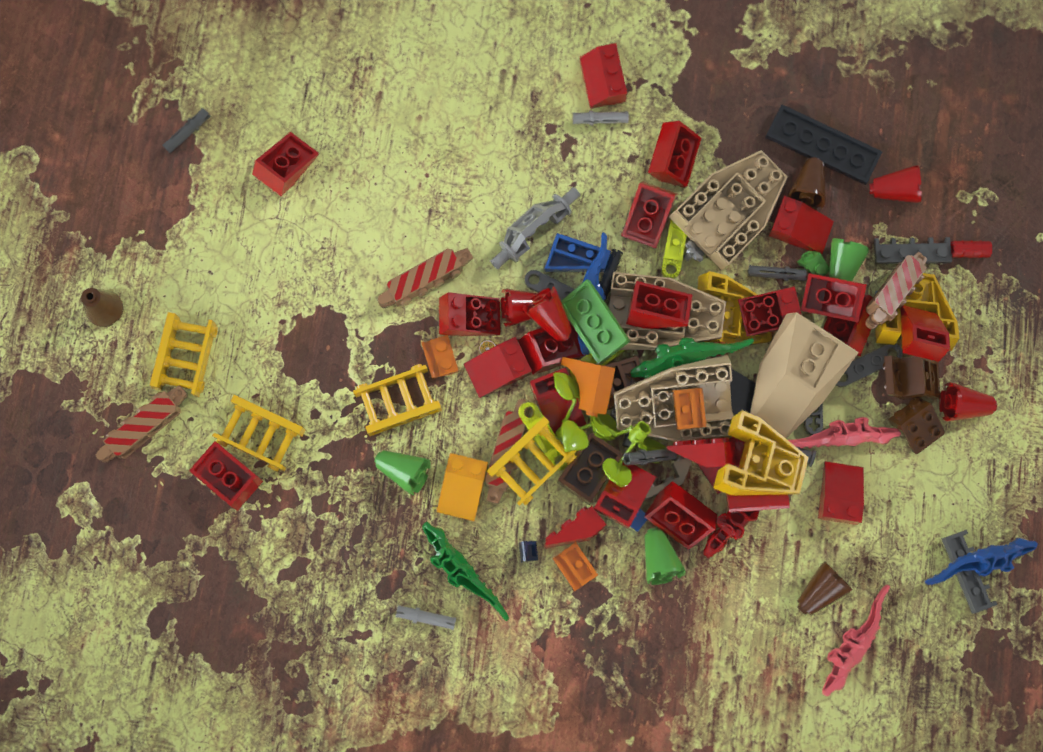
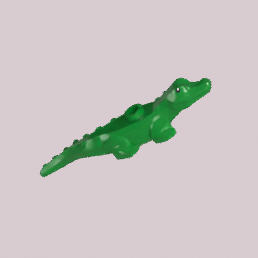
M682 338L679 345L669 347L667 344H660L655 348L657 353L655 359L644 361L633 368L630 373L632 377L647 379L673 367L702 361L710 356L715 357L719 354L734 353L753 344L754 339L750 338L737 343L721 344L711 342L697 343L693 338Z
M425 522L422 525V529L428 541L437 552L430 558L431 563L435 567L445 570L448 574L447 580L451 585L457 588L462 585L485 599L505 621H508L509 616L503 605L499 602L498 597L492 593V589H488L486 584L480 581L479 575L475 573L473 566L469 564L464 555L452 547L444 530L432 526L429 522Z

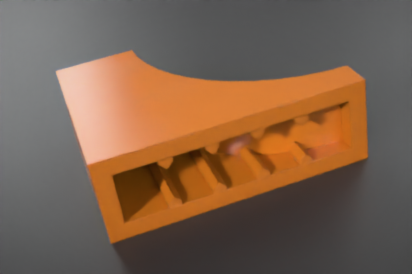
M562 357L561 365L569 368L578 382L580 392L579 409L586 411V415L597 417L598 413L606 415L615 368Z

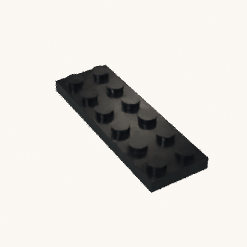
M783 104L780 106L765 138L809 159L813 157L819 158L824 163V166L864 185L868 183L883 152Z

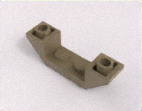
M683 456L677 457L671 465L676 479L671 476L662 480L663 484L656 486L655 483L652 484L644 501L656 497L672 481L681 487L692 461Z

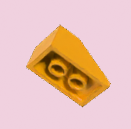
M450 453L437 513L475 521L489 467L488 462Z

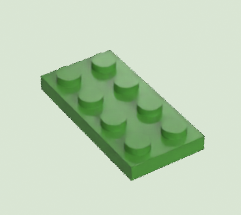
M586 279L561 301L568 319L597 364L602 365L630 342L590 280Z

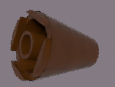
M813 157L805 161L788 197L801 201L815 210L818 207H821V209L824 207L826 192L824 163L819 158Z
M88 288L81 295L85 314L92 324L99 327H110L122 317L124 311L123 302L116 293L109 290Z
M824 561L797 600L799 603L797 607L804 615L808 613L813 615L846 596L853 589Z

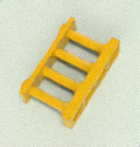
M168 312L149 386L161 391L166 384L192 389L191 394L199 398L200 393L203 392L205 387L203 379L213 338H216L218 333V327H216L215 322L208 320L207 327L181 322L175 313ZM185 330L205 334L203 345L178 341L175 338L176 332ZM180 348L201 352L199 361L194 363L172 359V349ZM174 366L195 370L194 382L167 377L168 367Z
M415 365L409 371L370 385L367 383L361 384L356 387V390H353L356 398L362 396L370 419L369 425L365 426L370 437L442 411L439 400L435 401L431 398L423 375L428 372L426 365ZM416 377L425 401L424 405L418 408L413 405L405 380ZM396 383L399 385L407 408L405 409L406 412L401 414L395 412L387 389L388 386ZM380 390L388 412L387 419L382 421L377 419L369 393Z
M233 395L231 402L235 405V411L222 436L213 433L212 436L217 439L216 442L224 447L230 445L269 464L268 468L276 472L279 469L285 472L286 467L280 463L293 437L296 438L297 435L303 437L306 430L300 425ZM248 411L252 413V419L239 444L229 440V437L241 414ZM265 419L269 421V427L257 451L254 452L246 448L258 422ZM282 427L286 429L285 433L287 434L274 459L271 460L264 457L263 454L276 429Z
M545 417L536 423L487 470L492 477L495 475L497 477L500 476L521 498L517 502L519 506L522 503L526 506L534 498L532 494L565 462L569 465L577 457L575 455L577 450L565 452L564 446L548 430L549 427L547 425L550 422ZM538 434L540 436L543 435L564 457L556 466L534 444L535 441L533 439ZM523 448L529 449L550 471L542 479L520 458L519 452ZM507 463H515L535 484L528 493L505 471L506 468L504 466Z

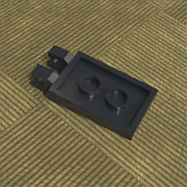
M731 368L732 413L734 416L742 410L750 413L756 383Z

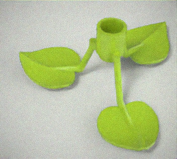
M556 372L553 376L557 392L564 399L572 400L565 419L562 420V426L556 430V436L563 442L565 452L583 450L588 446V438L583 430L592 427V424L588 423L579 428L574 421L568 420L577 403L576 398H580L578 382L567 374ZM593 428V433L595 434V436L602 440L610 441L616 438L613 435H611L609 438H605L598 434Z
M598 413L597 417L590 416L594 430L605 438H609L611 435L617 437L629 432L628 438L632 444L625 453H630L637 443L641 450L667 449L665 445L647 437L651 429L643 421H639L634 427L630 425L627 429L619 431L617 430L616 420L607 413L606 415ZM623 456L619 463L612 458L606 459L603 462V471L606 476L620 487L627 486L631 482L632 474L628 467L622 465Z

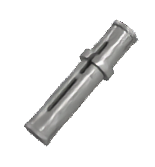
M628 111L573 112V124L594 125L598 123H628L629 121Z
M400 605L397 607L395 616L396 618L412 620V623L421 622L454 630L456 617L453 618L422 611L417 607L413 609Z

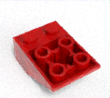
M795 286L738 299L747 337L778 331L787 313H799L802 315Z
M451 292L439 297V335L499 336L500 298Z
M903 305L900 308L902 353L939 362L950 350L949 332L937 313Z
M566 367L530 381V388L541 414L550 422L549 426L555 436L556 430L562 426V420L565 419L572 404V400H566L560 396L554 384V373L559 372L569 375ZM576 398L577 403L568 420L574 421L579 427L586 425L582 410L579 409L578 398Z
M729 437L711 439V442L710 439L692 440V442L691 440L675 441L672 446H667L668 450L706 468L738 464L736 441H729Z
M623 462L622 465L628 467L631 471V482L625 487H620L609 480L594 509L628 529L656 476L634 464L627 466Z
M585 506L576 513V519L573 521L568 519L561 525V531L558 533L553 531L545 538L546 543L544 547L548 549L589 541L602 531L607 524L592 506L588 509Z

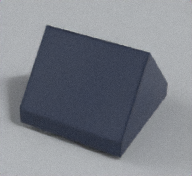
M521 541L519 543L521 562L538 561L536 541Z

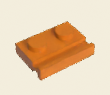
M448 335L422 342L432 380L459 372Z
M703 389L673 390L677 430L706 427Z
M574 543L552 558L574 592L598 576L577 543Z

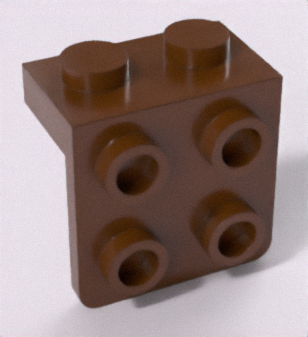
M921 398L911 400L908 405L896 411L888 419L891 426L903 432L912 452L915 454H919L945 433L932 404Z

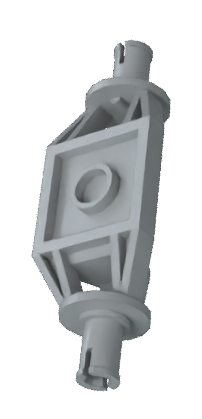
M572 187L563 197L554 194L552 195V201L534 204L507 228L504 242L501 241L499 243L502 251L490 260L492 265L496 269H500L509 259L518 262L519 257L530 249L525 238L531 237L536 232V228L544 225L549 220L558 224L566 215L572 214L569 205L581 196L578 190Z

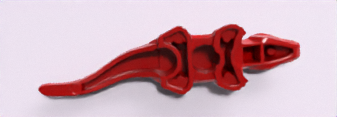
M760 510L728 511L719 515L716 519L719 529L708 537L703 555L710 558L722 551L730 537L737 540L741 539L744 535V527L749 521H756L758 519Z

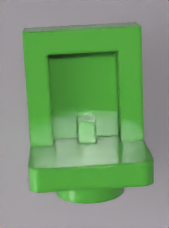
M807 251L797 261L798 265L804 266L807 272L811 274L825 276L830 271L829 266L819 252Z

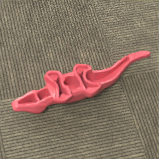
M860 417L852 423L836 420L829 424L828 429L806 438L788 441L801 449L804 447L811 449L813 446L819 448L823 445L827 447L831 445H836L837 447L843 445L857 446L858 444L870 441L885 445L892 438L899 437L901 432L897 428L869 426V419L867 417Z
M885 585L875 597L867 621L859 629L851 628L844 633V642L839 649L835 648L828 654L827 658L830 662L834 663V667L823 686V695L830 696L833 691L842 690L848 678V673L862 661L868 648L871 647L872 640L876 638L875 635L880 629L881 606L890 589L889 585Z

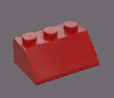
M616 43L597 46L579 57L590 109L626 102L627 89Z
M681 121L663 122L648 173L661 182L687 188L702 137Z
M867 294L864 295L859 322L828 316L823 330L858 351L857 356H861L871 331L866 326V320L870 316L866 311V306L873 297Z
M672 481L658 493L644 517L689 550L715 530L717 514Z
M725 493L729 512L789 509L790 507L788 494L729 495Z

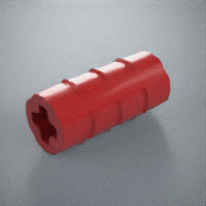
M981 240L952 241V257L989 258L992 255L991 241Z

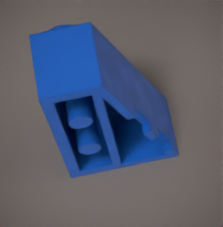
M557 233L545 266V272H587L589 266L596 258L600 247ZM606 250V256L600 272L605 271L611 254L610 250Z

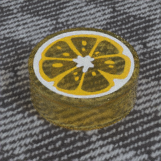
M489 339L483 340L478 347L479 354L496 346V343Z

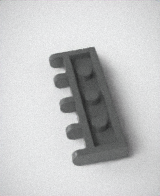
M928 237V244H915L914 238H909V244H896V238H891L890 244H879V238H874L875 265L898 264L907 255L914 256L918 252L927 258L925 264L951 263L950 237H945L944 243H934L933 237Z
M967 530L942 538L951 563L956 561L958 557L967 555V553L975 550L974 546L968 548L964 539V535L968 534ZM975 570L961 571L956 574L972 614L998 605L996 601L990 602L986 589L991 587L989 584L983 585L980 575Z

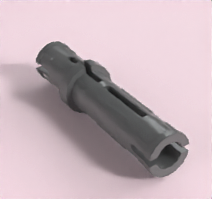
M202 108L195 116L189 118L188 122L162 146L171 154L192 133L198 131L199 127L211 116Z
M749 265L748 277L784 279V281L806 280V269H792L789 266L780 268Z
M642 449L638 450V452L625 453L623 455V462L628 466L674 461L677 458V454L668 449L652 451Z

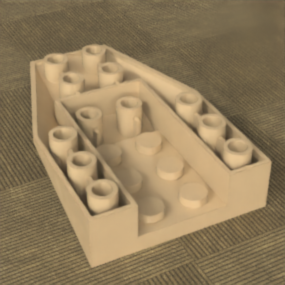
M762 150L712 173L669 218L722 270L765 228L788 176Z
M613 272L609 310L630 340L620 350H655L660 344H667L669 347L679 345L682 338H693L697 343L722 338L726 301L672 278ZM636 281L692 294L688 326L644 329L626 324L631 294Z
M787 313L760 362L750 414L761 418L786 439L825 401L859 352L799 313Z
M728 355L673 367L614 392L617 430L622 431L630 425L634 427L639 421H643L651 429L648 436L667 440L685 441L730 436L728 432L734 415L731 407L730 390L732 371ZM702 388L706 427L677 430L673 390Z

